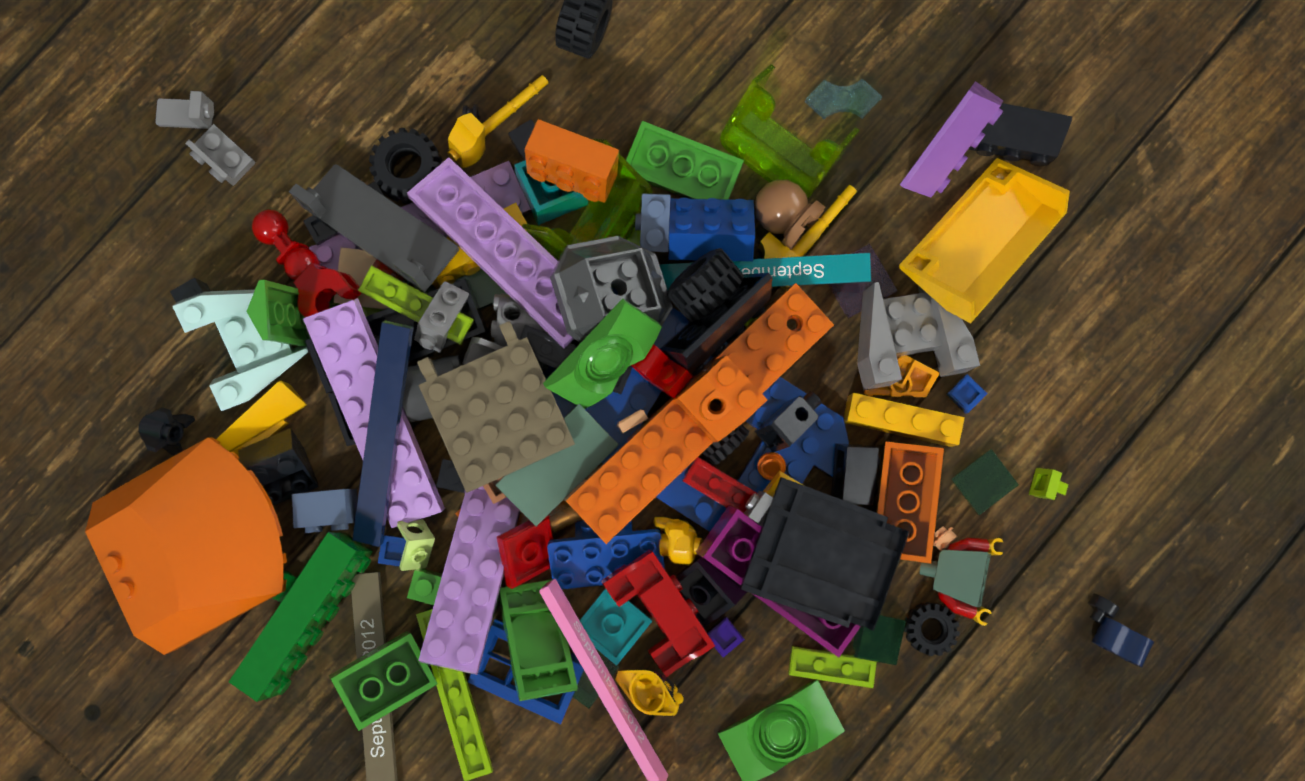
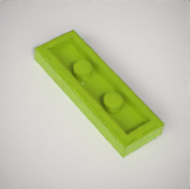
M792 646L788 675L873 688L877 659L843 653L840 657H837L830 651Z

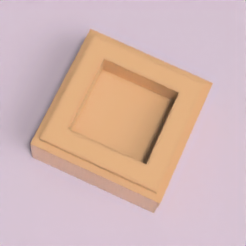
M640 409L619 421L617 427L621 433H624L647 420L648 417L644 410Z

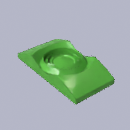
M622 298L543 383L545 388L576 405L580 404L584 409L596 404L612 394L619 377L624 374L629 366L645 359L656 341L662 326Z
M551 580L522 584L513 589L503 587L499 591L503 626L508 641L512 674L519 701L577 691L578 689L568 641L539 593V590Z
M816 679L718 732V735L742 781H758L777 772L791 761L818 750L845 732L819 681Z

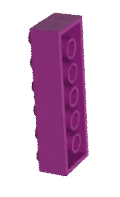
M728 506L696 550V553L741 586L762 527L737 508ZM754 595L837 657L841 656L861 627L851 622L849 627H845Z

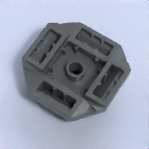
M619 236L567 245L563 249L550 276L566 331L579 343L591 333L622 298L657 321L661 326L673 308L671 300L667 296L668 290L656 254ZM611 286L617 290L618 295L613 293Z

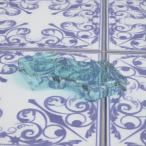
M863 79L850 86H837L827 80H823L806 98L805 103L824 120L838 112L854 113L863 119L882 99V96Z

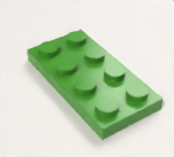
M642 121L623 166L622 173L684 198L729 200L744 160Z

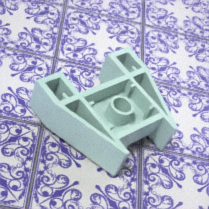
M255 290L203 292L178 301L173 305V309L185 333L215 322L235 365L236 371L213 379L209 385L221 411L249 401L309 351L307 346H299L293 349L291 344L262 340L246 312Z

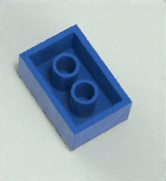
M670 198L669 260H697L709 251L721 248L732 261L753 262L755 242L754 200Z

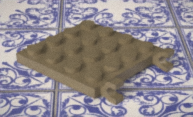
M510 321L499 325L508 346L438 376L429 357L417 362L426 379V382L420 384L419 388L466 493L575 445L552 392L545 388L543 384L546 378L528 338L518 340Z

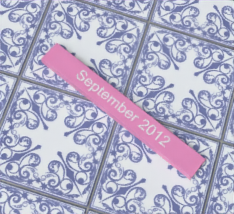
M554 578L547 582L539 590V593L648 781H666L668 773L557 580Z

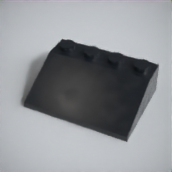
M770 273L743 274L744 278L739 288L725 303L706 317L688 322L660 350L670 360L685 368L692 376L697 375L705 367L704 362L710 356L715 357L724 350V343L730 337L735 338L745 330L744 324L748 320L757 318L765 311L764 305L771 300L773 277Z

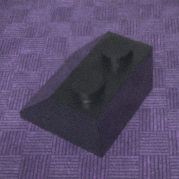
M701 556L697 557L692 564H689L676 576L683 587L679 592L684 600L689 598L698 610L695 616L703 628L734 607L747 593V591L740 589L741 586Z

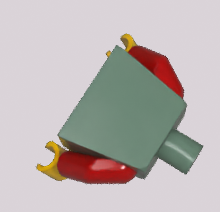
M967 537L949 544L947 550H941L938 561L932 560L931 564L921 562L920 575L935 578L933 590L938 591L939 599L953 613L973 619L975 622L985 626L988 623L980 620V615L983 612L991 614L989 609L981 606L991 555L1003 554V552H996L994 550V543L1003 542V540L1000 538L987 540Z

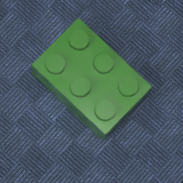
M406 631L328 675L358 731L438 684L428 664L418 661L421 651L410 632Z

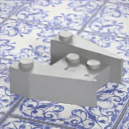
M876 282L863 292L857 365L863 390L887 387L900 381L902 376L897 357L934 351L940 377L966 373L980 366L974 339L961 318L946 311L920 286H918L919 294L883 299L879 282Z

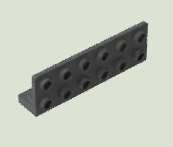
M337 164L328 171L314 189L308 187L305 190L298 184H295L289 191L302 208L424 293L459 251L456 244Z

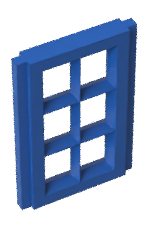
M495 619L488 633L478 675L471 674L468 683L561 725L575 691L563 693L558 705L541 697L519 701L516 686L510 684L513 678L511 660L492 652L498 638L507 641L503 622ZM570 652L578 686L584 669L576 655ZM489 658L510 666L505 681L484 672Z

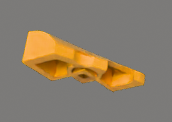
M907 355L899 356L897 360L902 379L887 387L864 391V394L868 396L927 397L940 373Z

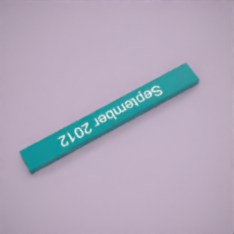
M870 253L753 259V262L733 261L743 274L770 273L773 277L772 287L791 286L795 283L797 285L871 282ZM692 263L659 265L667 290H669L673 281Z

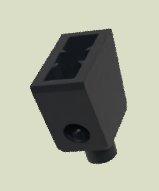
M811 391L804 397L798 396L786 402L754 432L772 452L790 447L819 418L814 410L821 405V400Z

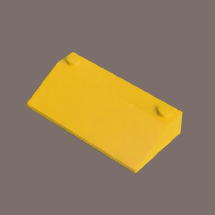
M996 158L901 262L899 269L946 311L971 324L1067 213L1070 191Z

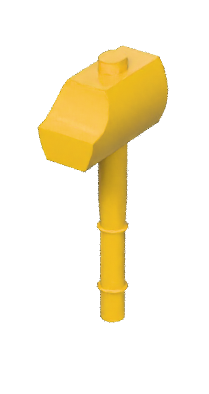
M541 75L533 83H529V86L511 101H507L506 105L483 123L472 113L457 118L448 137L449 151L447 153L451 160L456 161L462 168L472 166L478 162L485 152V137L510 115L516 113V110L535 94L538 95V92L548 85V80Z
M848 185L791 250L769 232L761 240L758 247L761 251L762 259L803 257L844 206L848 205V202L857 193V190L853 186ZM780 286V287H781L782 289L786 290V289H787L788 287H790V286Z

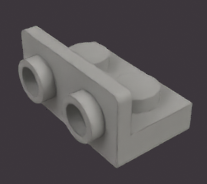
M214 124L195 143L191 140L185 143L192 149L189 154L201 165L206 162L211 166L212 169L209 173L221 183L226 180L234 186L256 163Z

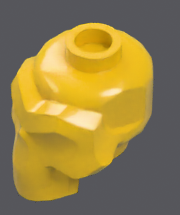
M654 517L653 523L655 527L665 531V533L661 534L660 555L669 556L670 561L674 564H692L697 555H699L696 553V550L703 542L702 538L697 537L695 529L688 522L679 519Z

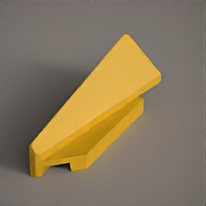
M279 381L216 440L226 450L235 452L239 456L238 450L279 433L289 424L286 418L304 408L307 404L289 383Z

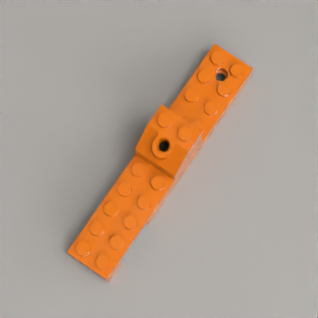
M797 283L791 285L760 316L747 325L740 335L730 341L721 353L713 357L702 371L693 376L675 398L671 397L626 439L627 442L587 480L584 479L564 500L600 539L607 544L713 442L722 440L753 415L767 401L763 393L827 333L834 324ZM790 319L796 322L794 330H790L787 327V321ZM714 399H719L721 401L720 410L712 411L710 409V402Z

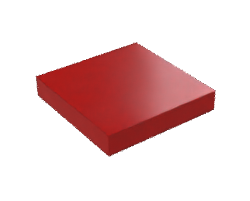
M548 515L537 526L528 520L497 536L507 587L513 589L550 569L547 545L550 540H553Z

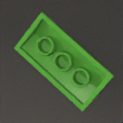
M267 280L258 281L246 312L262 340L307 346L305 340L311 337L303 320L305 317L298 309L299 292L297 288Z

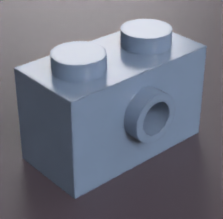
M642 194L641 213H636L635 230H641L640 247L653 252H668L670 194Z
M357 489L292 494L294 528H305V533L323 532L322 526L331 525V531L349 529V524L355 523L358 503Z

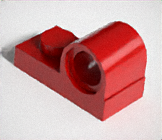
M654 344L644 360L631 365L645 380L672 398H675L693 377L685 368L670 360Z

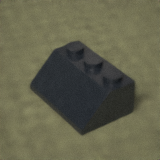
M1002 103L999 107L1003 110L1000 117L993 125L987 123L981 131L985 136L976 148L969 147V150L976 151L981 156H992L994 154L1003 156L1008 161L1025 160L1030 161V164L1034 166H1046L1058 157L1073 116Z

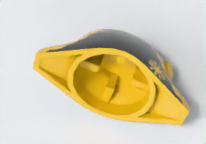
M623 670L618 671L615 678L632 704L644 714L675 716L678 712L679 704L683 702V696L681 693H677L678 688L665 675L657 671Z

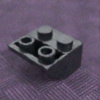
M291 428L238 450L239 461L247 470L253 471L264 487L273 506L291 499L292 494L305 493L318 487V482L306 451Z

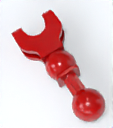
M267 209L259 212L254 217L252 232L261 243L275 245L281 254L276 261L278 264L284 265L287 276L294 280L293 283L299 292L298 309L304 317L329 309L330 301L336 294L342 298L353 300L362 294L358 291L359 285L350 274L321 266L317 255L307 245L290 239L287 235L289 230L288 222L283 214L276 210Z

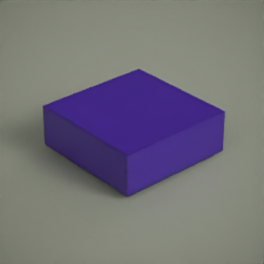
M727 617L707 632L716 650L722 657H725L745 640Z

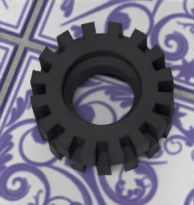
M741 424L719 442H713L701 455L712 466L717 465L749 435V430Z
M926 602L923 605L918 604L916 609H911L909 611V618L906 617L904 621L907 622L906 627L904 626V632L907 633L905 637L911 643V646L928 656H941L943 652L948 653L951 651L950 647L952 645L955 646L958 642L955 640L956 636L960 635V631H957V627H960L959 622L955 620L956 616L954 613L942 605ZM929 618H936L942 626L940 636L934 640H927L921 632L923 622Z

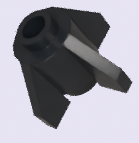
M161 407L146 414L141 419L138 432L147 450L157 452L163 448L175 456L183 451L179 443L183 437V428L191 425L195 418L188 414L172 415L169 409Z

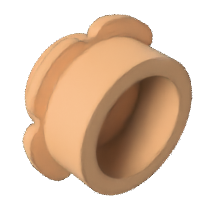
M942 526L936 531L933 547L936 546L940 551L946 549L957 538V535L952 531L954 528L950 527L947 530Z

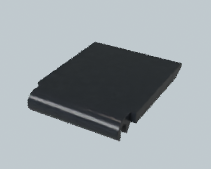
M780 477L740 589L845 627H849L851 622L875 631L910 531L886 523L888 519L886 516Z

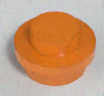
M765 453L758 460V472L763 478L772 480L779 470L785 473L786 462L778 453Z

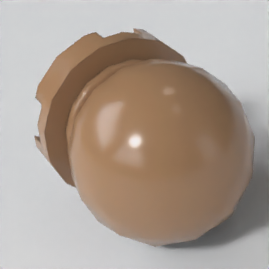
M788 179L775 180L765 184L759 190L754 203L756 219L761 226L773 234H783L785 238L782 244L790 250L801 239L800 236L805 231L804 227L808 226L810 228L813 226L826 208L817 200L813 204H808L806 193L799 185Z

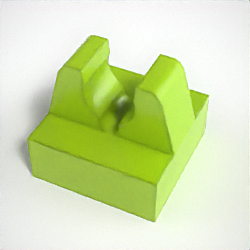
M1036 468L1029 495L1055 500L1057 493L1066 495L1068 484L1060 481L1061 472L1053 469Z

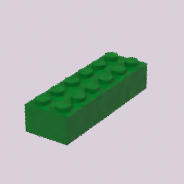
M328 532L229 680V683L256 702L282 695L292 682L289 678L295 670L298 671L306 662L308 656L305 654L311 645L315 646L323 636L322 628L326 622L332 621L339 611L338 604L343 597L346 598L355 587V583L352 582L355 575L363 573L371 562L369 557L373 551L362 543L353 541V537L347 533Z

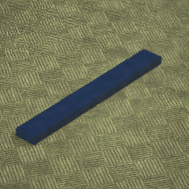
M386 320L381 324L353 541L378 547L383 544L413 334L412 326Z

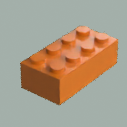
M885 442L877 513L888 517L886 523L910 531L901 560L932 563L944 448Z

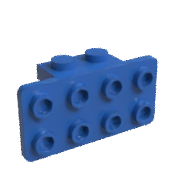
M584 520L575 522V537L553 539L548 542L547 549L552 580L555 578L561 589L603 585L601 580L621 566H627L648 550L655 554L664 568V558L660 555L659 548L660 539H662L661 532L658 529L632 531L631 520L606 544Z

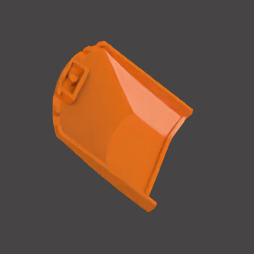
M213 437L200 441L94 501L85 530L133 636L163 655L178 650L286 591L287 580L283 579V564L287 563L286 553L282 554L280 536H283L273 504L253 471L247 470L238 460L240 457L235 452L226 450Z

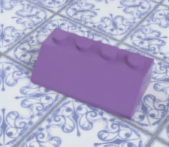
M975 81L900 185L905 189L930 198L936 191L942 193L951 181L947 177L953 169L958 171L968 157L964 154L970 146L976 148L985 136L981 131L987 123L993 125L1002 114L1003 110L999 107L1003 100Z

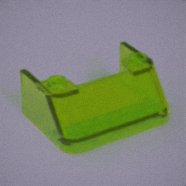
M770 64L752 80L720 135V141L728 152L744 160V164L768 182L788 179L799 185L806 193L807 199H809L842 157L860 130L855 127L840 145L832 140L824 139L811 149L770 118L775 110V100L769 92L763 89L775 69V66Z
M592 139L613 147L606 139ZM619 154L618 174L606 202L604 203L599 200L597 202L590 201L570 233L561 228L550 229L549 227L523 224L522 227L552 256L558 259L567 245L615 236L627 240L635 228L636 213H641L642 194H652V188Z

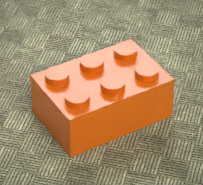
M537 120L525 147L527 174H530L537 181L545 182L546 180L554 183L563 191H575L590 201L597 202L599 200L605 203L618 174L619 150L542 120Z

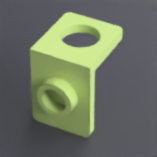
M423 519L409 523L398 521L397 527L406 540L399 566L400 569L406 571L426 568L435 540L433 534ZM410 526L418 527L422 530V533H412L407 528Z

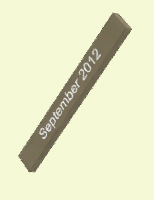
M380 572L356 574L352 580L355 583L351 594L357 659L386 643ZM392 712L362 729L366 781H398Z

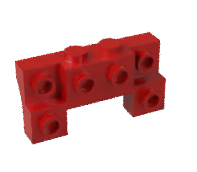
M648 550L627 566H621L601 580L618 607L635 595L639 596L666 637L648 650L666 677L689 661L715 647L695 616L698 613L697 608L689 598L684 600L679 592L683 587L674 575L669 577L651 550Z

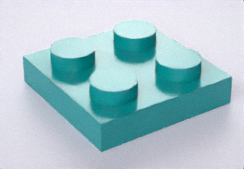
M606 589L580 619L595 648L616 666L653 621L629 600L618 607Z

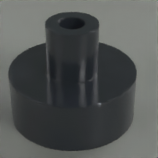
M1093 593L1088 601V604L1094 608L1090 618L1098 623H1101L1105 615L1115 618L1120 609L1108 599Z

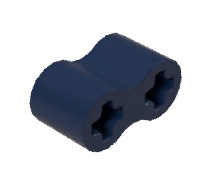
M1105 616L1091 641L1095 645L1141 668L1154 644V641Z

